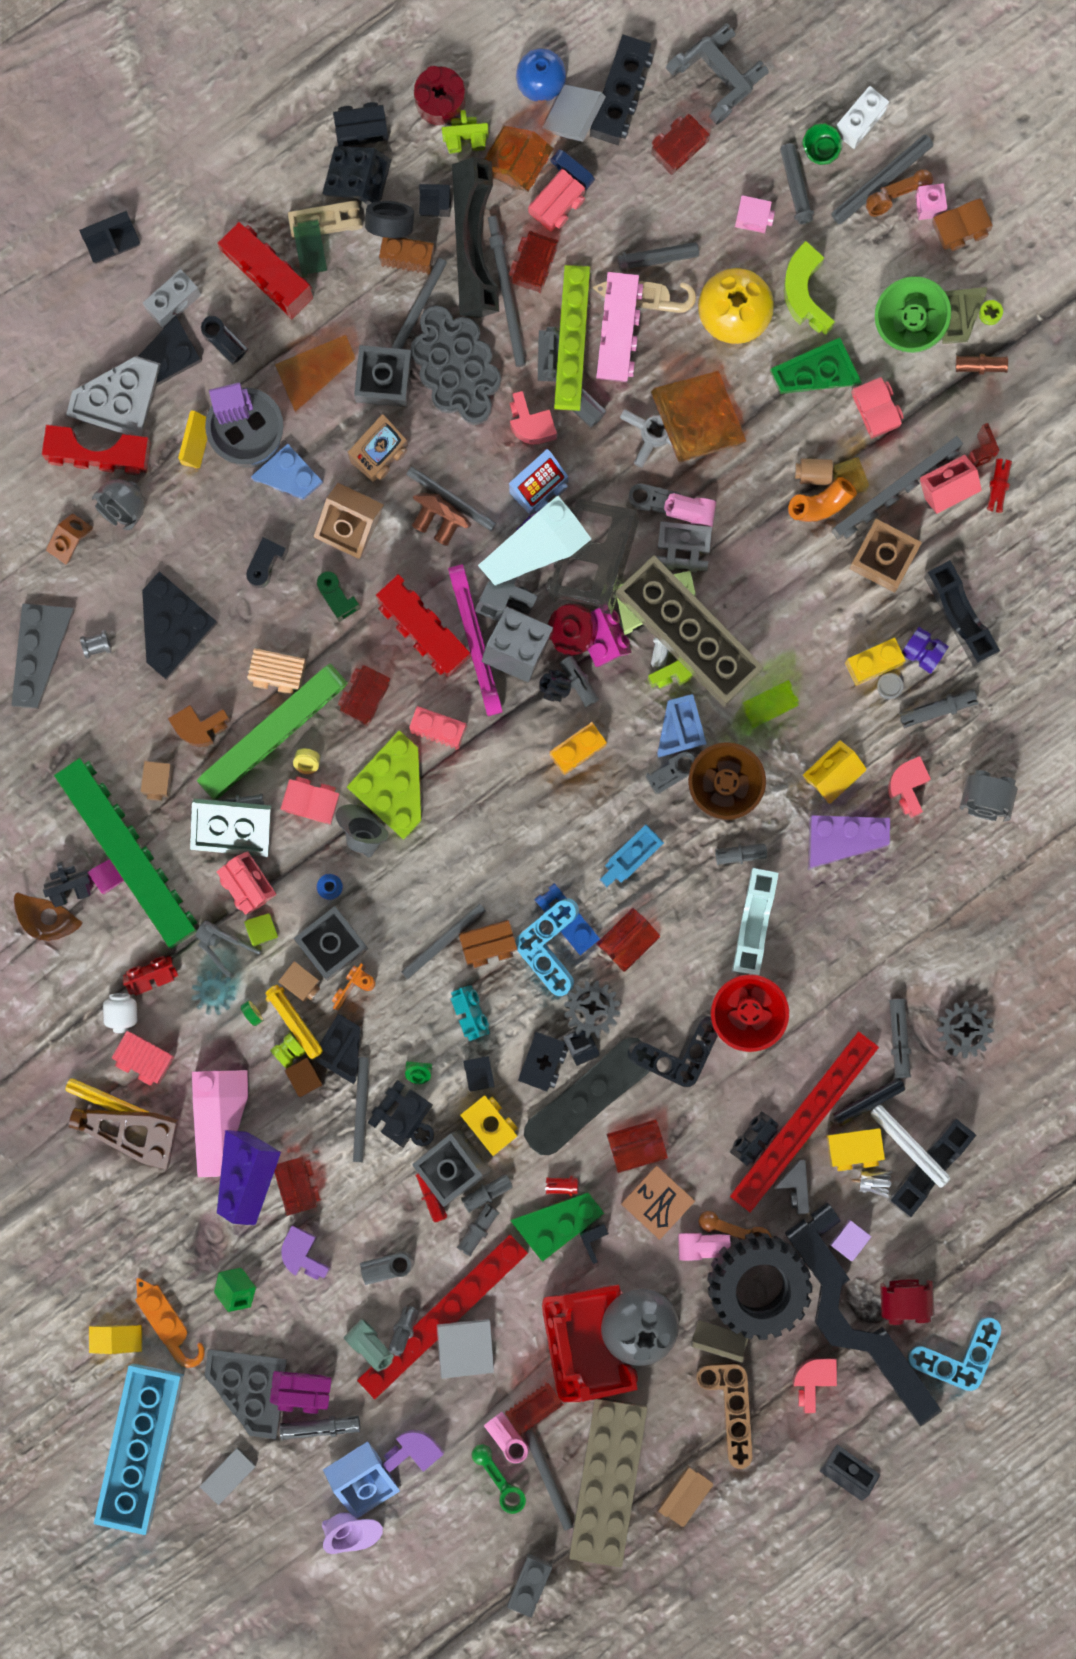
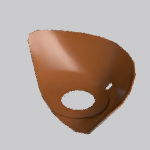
M18 892L14 895V907L19 923L24 931L38 940L51 941L63 938L78 930L83 924L81 920L62 906L55 908L51 901L30 897ZM46 909H53L57 914V920L52 925H45L41 921V913Z

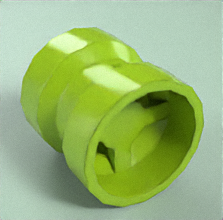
M291 1033L284 1037L280 1045H275L270 1049L272 1054L286 1069L293 1065L295 1058L302 1057L306 1053Z

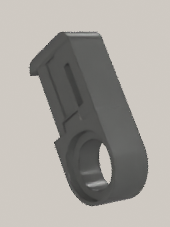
M636 484L629 491V502L637 509L650 512L652 508L654 511L666 513L664 506L669 495L673 493L681 494L650 485ZM641 489L647 493L648 498L645 502L637 503L634 501L633 493L636 490Z
M682 752L668 760L669 765L665 764L652 772L651 776L647 773L646 779L656 794H660L687 778L690 770L687 772L681 771L677 763L682 757L689 758L693 763L696 759L694 755Z

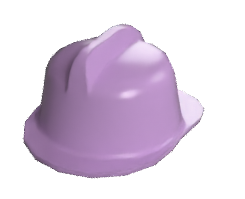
M347 1512L336 1514L331 1519L322 1522L325 1535L323 1549L329 1554L366 1549L380 1539L383 1527L378 1521L373 1519L358 1520Z

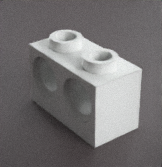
M869 86L837 124L836 130L840 134L841 139L855 149L887 111L889 101Z

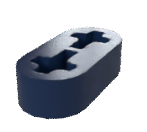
M558 149L551 157L550 162L559 171L561 169L565 170L573 179L584 186L585 190L595 181V178L588 170L564 151Z

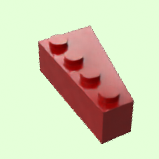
M238 222L217 243L220 251L292 320L313 300L311 292L313 288L304 278L296 274L294 269L285 260L282 261L275 255V250L268 243L265 242L263 244L257 238L258 234L249 225L244 227Z
M397 574L376 594L378 604L380 605L377 609L387 620L390 617L393 618L398 624L395 628L404 638L411 637L415 642L413 647L422 657L426 654L433 661L430 665L440 676L445 673L449 678L471 657V653L447 627L444 628L441 625L442 622L432 610L426 609L423 606L424 603L415 591L408 590L404 586L403 582L405 580Z

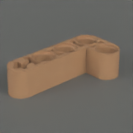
M738 1363L702 1365L696 1372V1380L700 1387L705 1390L723 1389L728 1460L733 1467L744 1469L752 1462L747 1373L742 1365ZM734 1368L741 1370L742 1373L741 1379L735 1383L730 1382L727 1378L728 1372ZM706 1370H712L715 1373V1380L711 1384H705L701 1381V1374ZM734 1395H739L743 1398V1405L739 1409H733L729 1406V1400ZM742 1422L745 1425V1431L742 1435L735 1436L731 1433V1426L734 1423ZM746 1440V1444L741 1443V1449L744 1454H747V1457H742V1462H738L733 1457V1455L737 1454L736 1443L731 1445V1441L742 1442Z

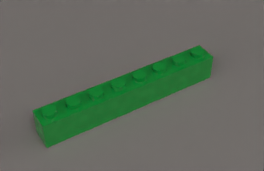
M78 758L56 773L54 777L168 947L172 949L197 932L195 925L198 922L190 911L185 913L180 905L184 901L175 889L172 891L166 884L169 879L161 867L156 870L151 862L155 859L147 846L144 848L140 846L137 841L140 838L138 832L133 825L129 827L122 819L126 815L118 803L113 805L108 798L112 794L104 782L100 784L94 777L97 771L90 761L85 763L81 758Z

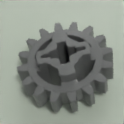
M585 981V988L582 989L576 985L575 990L577 993H568V997L572 1001L565 1002L564 1007L570 1009V1011L565 1012L564 1015L565 1018H572L568 1026L573 1027L576 1025V1034H580L583 1030L586 1031V1038H589L592 1032H595L596 1037L600 1038V1031L603 1030L606 1034H609L608 1026L616 1027L617 1022L613 1017H620L621 1012L615 1010V1008L620 1006V1001H613L616 997V992L609 994V985L606 984L603 988H599V981H596L594 986H590L589 982ZM590 993V997L584 1001L579 1000L583 995ZM600 995L608 1001L610 1007L603 1005L599 999ZM591 1004H595L596 1009L599 1011H595L594 1015H590L589 1010L585 1008H590ZM575 1012H577V1014H582V1016L585 1019V1024L579 1021ZM599 1019H606L602 1024L594 1026L595 1022Z
M966 1001L963 1002L962 1008L955 1003L953 1004L954 1011L945 1009L944 1012L947 1017H939L938 1019L943 1023V1026L936 1028V1031L943 1034V1036L938 1038V1041H945L947 1043L943 1049L946 1051L952 1048V1056L954 1057L961 1052L963 1059L968 1057V1052L973 1057L978 1056L977 1049L985 1052L987 1049L984 1043H992L993 1041L987 1037L988 1033L994 1032V1029L988 1028V1024L993 1020L984 1018L987 1010L978 1012V1004H974L972 1008H969V1004ZM960 1013L959 1021L955 1025H949L951 1019ZM972 1015L978 1018L981 1025H976L974 1023V1021L972 1020ZM964 1023H966L967 1028L975 1029L977 1031L968 1033L966 1037H964V1033L954 1031V1029L963 1027ZM949 1035H954L959 1040L960 1046L953 1043ZM976 1035H982L978 1043L970 1047L971 1040Z

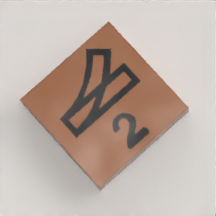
M656 1165L621 1205L660 1240L695 1201Z

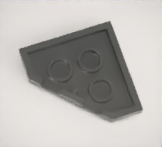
M208 1349L205 1377L244 1426L243 1428L249 1436L277 1439L280 1410H277V1405L270 1403L273 1372H286L287 1359Z

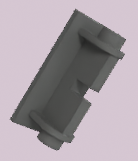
M547 327L546 330H539L538 381L556 382L560 331H557L556 327Z

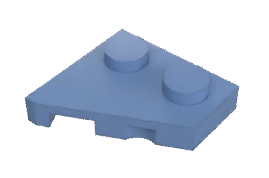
M289 444L283 447L251 476L255 482L266 484L281 492H287L302 500L306 499L323 483Z
M693 694L667 702L657 753L658 758L707 744Z

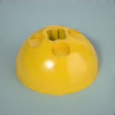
M742 268L726 269L712 276L704 285L698 300V313L705 329L716 339L731 344L746 343L759 337L769 326L774 311L773 296L766 282L756 273Z

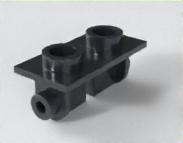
M761 1111L759 1115L750 1121L746 1132L735 1140L730 1153L746 1166L750 1162L753 1164L764 1150L757 1143L761 1140L767 1145L778 1132L779 1124Z

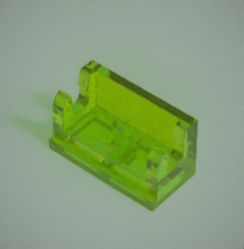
M787 680L742 702L741 708L752 729L798 707L799 700L792 691L790 681Z

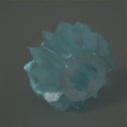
M208 971V981L199 976L197 979L202 986H192L193 990L200 991V994L192 996V1000L202 999L197 1008L201 1010L207 1005L206 1014L208 1015L212 1013L213 1007L216 1014L221 1015L222 1010L220 1006L222 1005L226 1010H229L231 1007L226 1003V1000H236V997L228 995V992L236 990V986L226 987L232 979L226 977L221 982L223 973L220 971L217 972L215 980L212 972ZM213 986L215 989L220 990V995H217L219 998L216 1000L208 996V991L211 992L210 988Z

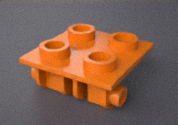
M362 963L359 967L354 965L346 977L349 983L344 990L339 988L332 999V1002L335 1003L333 1009L339 1011L355 985L364 991L374 989L375 980L364 972L366 966Z

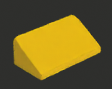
M193 410L189 413L178 459L182 465L200 468L207 443L206 416Z

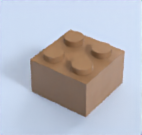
M875 519L849 569L895 593L922 542Z

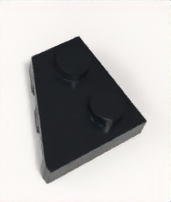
M338 1013L320 1042L323 1051L318 1057L313 1058V1060L353 1085L357 1079L361 1027Z

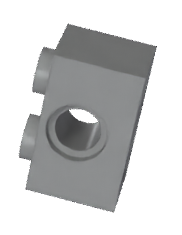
M180 269L143 302V305L152 318L164 329L175 316L178 317L201 294L198 287Z

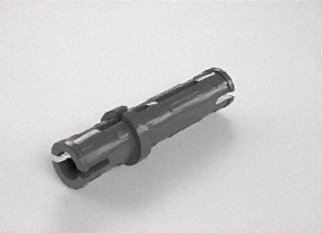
M971 689L954 696L949 694L939 701L900 712L899 716L905 729L949 713L951 715L957 714V711L978 705L979 703L976 700L978 698L975 690Z
M906 999L889 1000L893 1049L890 1051L891 1055L894 1056L895 1079L911 1078L909 1054H912V1051L908 1046ZM898 1014H899V1022H900V1036H899Z
M359 1415L338 1418L329 1416V1419L280 1423L281 1440L323 1435L337 1437V1434L359 1433L361 1429Z

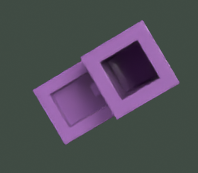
M292 1225L282 1245L281 1254L284 1265L295 1276L298 1275L301 1267L306 1269L304 1274L316 1280L319 1277L325 1278L330 1267L308 1256L317 1237Z
M410 1430L397 1436L396 1440L402 1447L399 1449L395 1445L384 1455L387 1460L384 1461L383 1466L390 1473L410 1456L424 1472L444 1455V1451L429 1434L418 1430Z

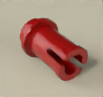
M570 1176V1178L546 1177V1194H569L570 1196L578 1194V1178H573V1176Z

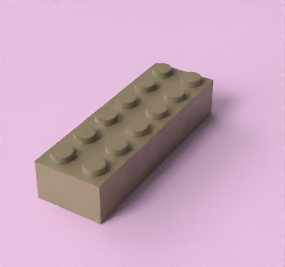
M655 555L616 591V597L723 707L727 706L762 672L764 667Z
M608 1398L594 1399L569 1559L622 1568L647 1405Z

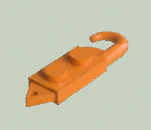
M136 1278L137 1298L135 1301L175 1361L185 1368H193L199 1365L205 1355L203 1344L201 1342L197 1344L199 1352L195 1358H186L179 1348L187 1337L186 1326L159 1285L155 1286L143 1279ZM140 1282H143V1287L139 1285Z

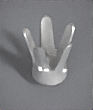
M861 1171L860 1180L852 1179L853 1182H859V1192L866 1193L868 1191L890 1198L888 1195L889 1191L882 1187L891 1186V1182L888 1181L891 1176L888 1174L892 1173V1171L877 1173Z

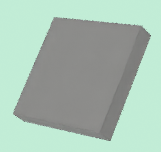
M564 84L542 130L547 134L583 141L606 96L598 91Z
M489 1319L437 1325L440 1376L442 1379L494 1373Z

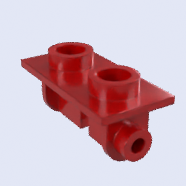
M162 956L152 960L149 965L142 968L136 966L129 969L123 975L124 986L127 985L126 988L130 995L135 994L137 996L153 989L150 980L154 979L157 987L175 981L174 978L179 975L176 968L173 967L172 956L167 958Z

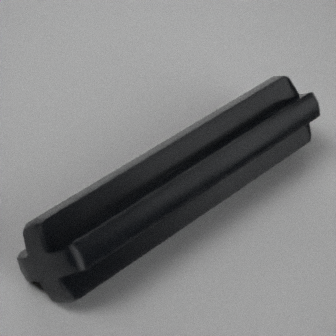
M897 1078L834 1113L833 1116L836 1123L842 1126L905 1091L906 1088L903 1081Z

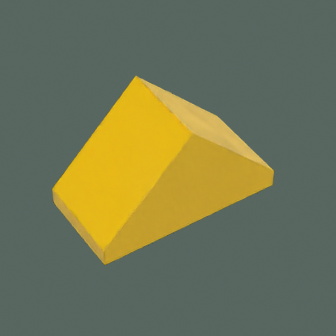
M142 1325L89 1326V1353L121 1354L142 1352Z

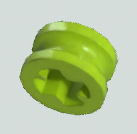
M995 300L984 302L979 311L981 322L989 326L997 324L1003 315L1002 305ZM987 307H991L992 311H997L994 316L995 318L992 319L990 315H985L988 310Z

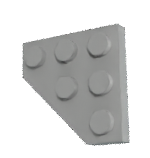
M138 356L131 358L73 390L66 416L126 435L142 436L161 364Z

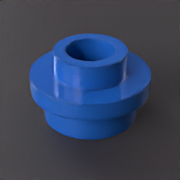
M325 874L317 882V891L326 900L336 899L342 893V881L334 874ZM327 882L334 883V889L330 892L325 890Z

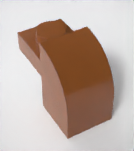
M191 705L168 718L176 733L186 743L196 747H206L214 744L209 734L212 732L215 735L228 728L227 723L231 721L222 709L201 722Z

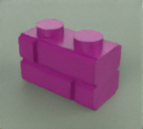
M274 1371L270 1403L277 1405V1410L293 1412L294 1407L303 1408L305 1413L318 1414L319 1409H328L331 1378L325 1375Z

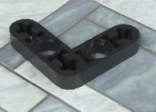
M703 1015L697 1018L678 1058L650 1044L637 1041L628 1048L629 1060L633 1064L682 1087L693 1086L697 1082L718 1037L714 1030L711 1016ZM704 1023H709V1026L712 1027L710 1032H705V1029L702 1028ZM696 1037H703L704 1039H707V1042L705 1043L704 1041L696 1039ZM695 1044H699L702 1047V1053L698 1058H692L690 1055L691 1047ZM637 1049H643L644 1053L652 1056L651 1060L649 1061L642 1057L638 1059ZM666 1057L669 1061V1066L667 1070L660 1072L657 1068V1062L660 1058ZM686 1059L690 1062L696 1063V1066L694 1067L690 1064L685 1063ZM681 1071H687L690 1074L689 1079H683L680 1075Z

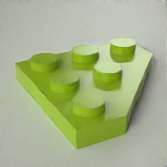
M398 731L346 788L403 840L421 822L419 749L401 731Z

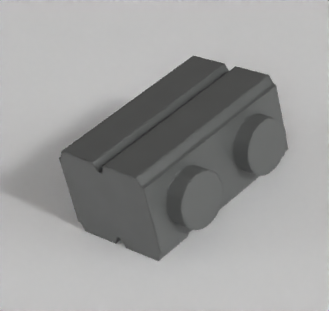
M528 1554L508 1601L507 1608L532 1618L536 1604L539 1602L552 1570V1563Z

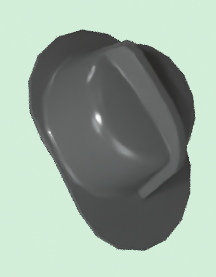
M347 804L337 809L335 813L336 821L346 833L347 846L355 852L363 853L368 858L372 857L379 845L387 840L388 831L367 809L359 805Z

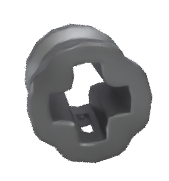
M106 630L101 631L99 635L87 638L85 636L80 637L86 659H89L91 655L105 651L107 653L112 652Z

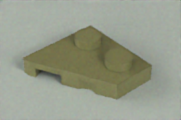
M987 287L945 291L951 305V322L948 331L942 338V344L968 342L987 293Z

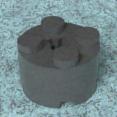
M975 770L974 775L967 776L959 808L963 811L966 807L968 808L967 814L981 819L996 821L997 816L1004 817L1003 821L1011 820L1018 788L1015 786L1016 780L1010 777H1001L1000 779L990 777L991 774L983 770Z

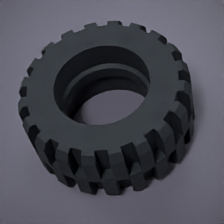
M753 1233L745 1235V1240L733 1239L731 1241L732 1246L728 1249L724 1246L719 1251L721 1257L713 1259L711 1264L713 1271L708 1273L707 1279L710 1284L707 1288L708 1295L720 1319L736 1334L741 1332L745 1338L752 1339L755 1335L759 1340H767L769 1334H773L774 1338L782 1336L781 1330L785 1328L791 1331L795 1327L793 1322L796 1319L800 1321L805 1316L803 1308H808L811 1303V1299L808 1296L809 1293L813 1292L812 1283L809 1281L811 1275L805 1262L789 1243L786 1244L783 1239L777 1236L771 1238L766 1233H760L759 1237H755ZM754 1266H775L783 1276V1285L779 1295L771 1303L762 1307L754 1308L743 1305L736 1295L737 1284L741 1276Z

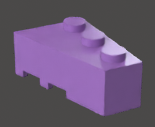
M812 815L809 818L808 870L887 847L890 844V818Z

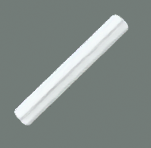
M878 1105L872 1110L871 1116L939 1187H943L949 1182L950 1176L882 1105Z

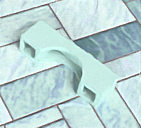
M756 868L751 870L732 973L742 975L760 974L766 931L779 873Z

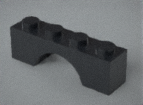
M951 560L928 571L924 579L972 666L975 667L996 656L1000 649L989 629L983 625L971 607L964 591L963 582Z
M952 1118L926 1152L946 1171L962 1155L977 1135L958 1119ZM916 1163L887 1201L911 1218L926 1200L936 1183Z

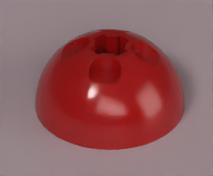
M754 974L741 975L730 979L718 990L711 1007V1020L717 1035L728 1046L739 1051L757 1052L769 1048L782 1037L789 1022V1005L783 991L770 979Z

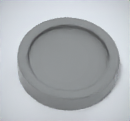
M893 673L884 674L877 682V691L885 699H895L903 690L901 678Z

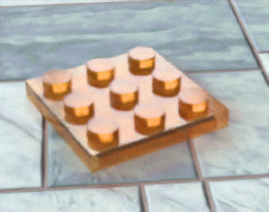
M719 371L655 387L651 390L678 462L740 446L746 442Z

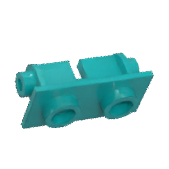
M472 985L451 992L452 998L450 1000L456 1015L465 1013L467 1016L459 1020L464 1037H468L470 1042L490 1034L488 1019L482 1014L478 993L473 989Z

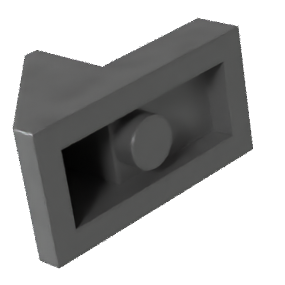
M798 1160L774 1188L795 1187V1192L791 1193V1207L796 1208V1213L803 1214L809 1213L806 1161Z

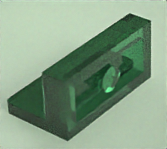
M318 219L293 223L302 278L307 277V274L327 271Z

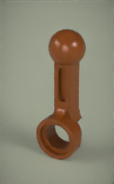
M921 169L912 177L886 187H881L882 192H876L866 200V209L869 215L873 217L880 216L890 210L892 199L917 190L919 186L932 185V174L928 170Z
M712 1211L703 1212L698 1219L700 1228L706 1232L718 1230L745 1240L746 1234L753 1233L754 1235L760 1232L766 1233L772 1238L770 1232L763 1227H754L751 1230L744 1229L719 1220L717 1214Z

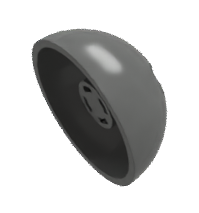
M648 1289L632 1290L617 1297L606 1309L601 1323L602 1338L611 1354L620 1361L634 1366H646L663 1359L674 1347L679 1333V1320L672 1303L662 1294Z

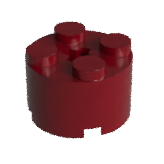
M430 66L419 75L414 85V99L421 118L430 124L440 126L451 122L453 118L461 116V110H464L466 104L465 87L462 78L454 70L443 66ZM444 94V96L441 95L439 98L435 97V95Z
M901 1279L889 1281L888 1287H886L884 1282L880 1284L881 1314L883 1318L889 1320L890 1325L905 1324V1320L914 1319L915 1323L931 1322V1317L935 1315L932 1281L926 1280V1285H920L919 1279Z

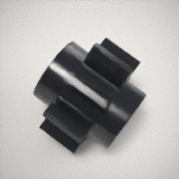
M550 669L549 673L541 677L539 689L545 693L544 699L552 702H561L562 698H566L569 695L571 682L565 679L567 676L566 672Z

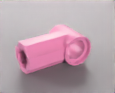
M675 493L670 494L665 501L664 510L666 511V516L689 521L690 525L713 527L716 501L705 498H690Z
M678 1234L679 1260L682 1261L720 1258L721 1254L719 1251L724 1246L727 1249L731 1247L730 1235Z
M500 1412L484 1425L502 1449L508 1461L520 1463L528 1457L530 1449L527 1442L520 1436L503 1412ZM514 1443H518L524 1448V1454L520 1458L513 1457L510 1453V1447Z

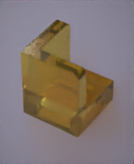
M859 457L834 465L832 472L835 480L838 477L845 478L854 486L857 494L867 491L869 483Z

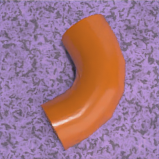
M838 477L826 490L817 495H795L789 502L788 512L793 519L803 522H815L826 519L843 509L857 495V491L848 480Z

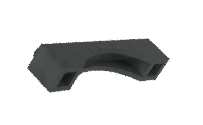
M472 157L452 164L460 315L481 318L500 312L498 286L486 267L481 242L483 214L493 187L492 161Z

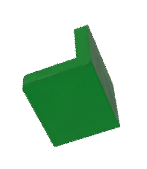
M236 1268L218 1273L214 1293L228 1312L251 1308L256 1286L242 1268Z

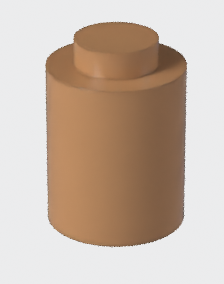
M801 458L800 464H795V479H800V484L831 485L832 459Z

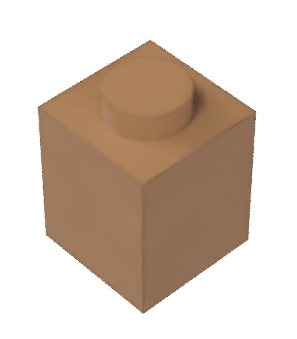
M144 761L141 793L147 795L148 800L162 801L163 797H170L173 766L167 763Z
M295 961L278 981L303 1002L307 999L312 1000L321 989L318 987L321 981Z

